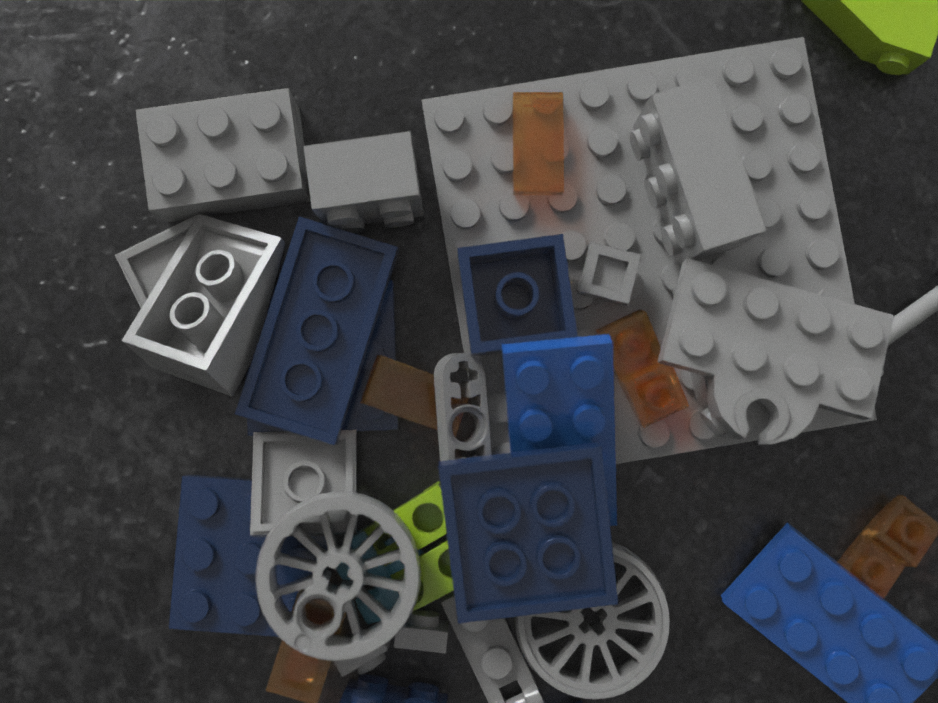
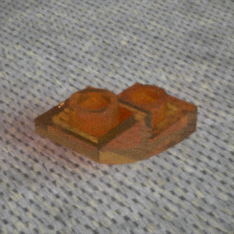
M639 309L595 330L597 335L609 334L612 339L614 373L643 428L689 407L674 367L657 363L661 347L647 312Z
M897 495L862 530L838 560V563L884 599L905 567L916 568L938 535V522L905 496Z

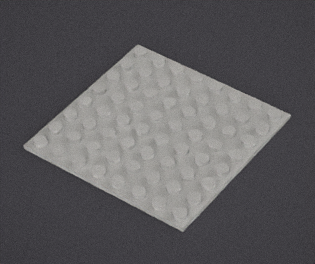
M804 37L422 100L464 353L471 354L457 248L563 234L578 337L609 334L613 342L616 464L758 440L759 433L768 426L770 421L769 418L743 440L730 439L725 434L722 437H718L700 416V413L705 409L696 399L690 372L657 363L674 298L672 289L677 286L681 266L678 265L676 256H670L666 251L661 234V229L665 227L660 208H653L649 201L645 184L646 179H649L644 160L638 161L630 143V132L633 131L632 126L651 95L714 75L767 230L735 249L698 261L855 304ZM591 242L641 254L630 302L627 306L577 294L587 251ZM502 353L476 356L482 362L486 373L491 454L510 453ZM818 408L811 424L801 433L877 420L875 408L872 419L866 420Z

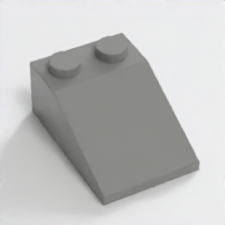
M198 214L123 337L122 342L154 369L233 397L251 365L267 316L285 242L281 237Z

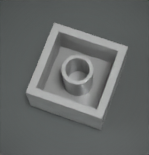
M410 131L303 146L312 210L323 224L351 233H359L365 230L364 224L384 222L385 227H403L413 224L414 217L424 216L417 164Z

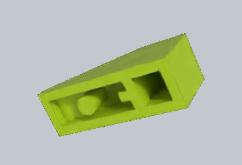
M801 0L861 60L877 65V68L884 73L908 75L931 58L938 36V0Z

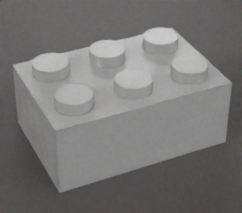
M714 75L651 95L632 126L633 131L630 132V143L638 161L644 160L649 179H646L645 183L646 191L653 208H660L665 227L661 229V234L667 253L670 256H676L678 265L682 266V263L687 258L698 261L735 249L767 231Z
M289 88L136 110L148 210L163 220L173 222L187 220L197 214L215 216L311 202L300 110Z

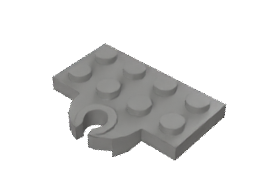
M687 258L681 266L657 363L709 377L706 399L711 417L716 418L727 432L737 439L745 438L750 429L746 419L748 406L753 401L762 403L769 411L770 421L768 426L759 433L758 445L776 444L800 434L811 424L818 408L861 420L872 419L894 315Z

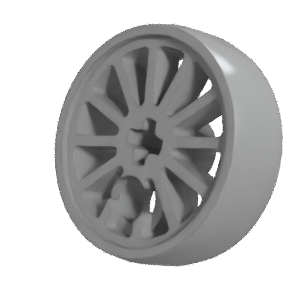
M347 491L319 494L300 502L278 520L267 535L261 547L256 566V591L259 604L267 622L273 631L295 650L324 660H348L361 657L375 651L390 641L411 616L416 605L421 583V568L417 546L404 521L391 508L379 500L364 494ZM345 510L350 512L344 542L341 546L336 542L328 511ZM363 514L378 522L379 525L358 548L353 549L351 543L358 515ZM310 516L319 517L328 550L323 549L300 527L299 523ZM384 532L389 533L399 547L397 550L371 558H362V555ZM293 535L317 558V561L282 553L281 547L287 536ZM397 560L404 564L403 580L366 572L368 569ZM340 562L346 563L349 566L347 576L353 581L350 582L343 579L339 586L333 585L329 582L332 573L326 567L336 569ZM281 564L311 571L313 575L280 585L277 583V565ZM367 584L397 591L399 597L394 606L388 610L363 585ZM305 589L298 598L294 613H291L281 596ZM355 596L363 601L381 619L375 625L365 630L361 628L353 602ZM323 598L331 603L335 616L323 624H315L306 617L305 604L311 599ZM344 612H346L352 634L332 635L339 627Z
M612 542L614 562L622 566L621 571L616 576L617 595L633 575H636L640 580L642 591L619 600L616 605L590 608L594 612L597 611V616L600 619L594 625L584 620L581 613L583 609L514 617L517 639L522 653L531 668L552 687L574 697L605 699L633 689L652 673L667 645L670 626L669 608L660 581L650 567L635 553L615 542ZM645 603L648 604V614L645 616V620L618 616L630 609ZM533 616L566 621L538 634H535L531 629V617ZM621 628L642 631L644 635L640 643L633 646L615 630ZM572 634L554 658L546 656L539 648ZM607 641H614L628 652L630 656L618 665H615L607 647ZM583 643L580 669L572 671L564 668L563 666L570 656ZM595 645L599 646L607 665L604 671L590 672L593 647Z

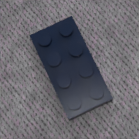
M299 216L237 405L236 415L331 445L338 444L399 252L398 247Z

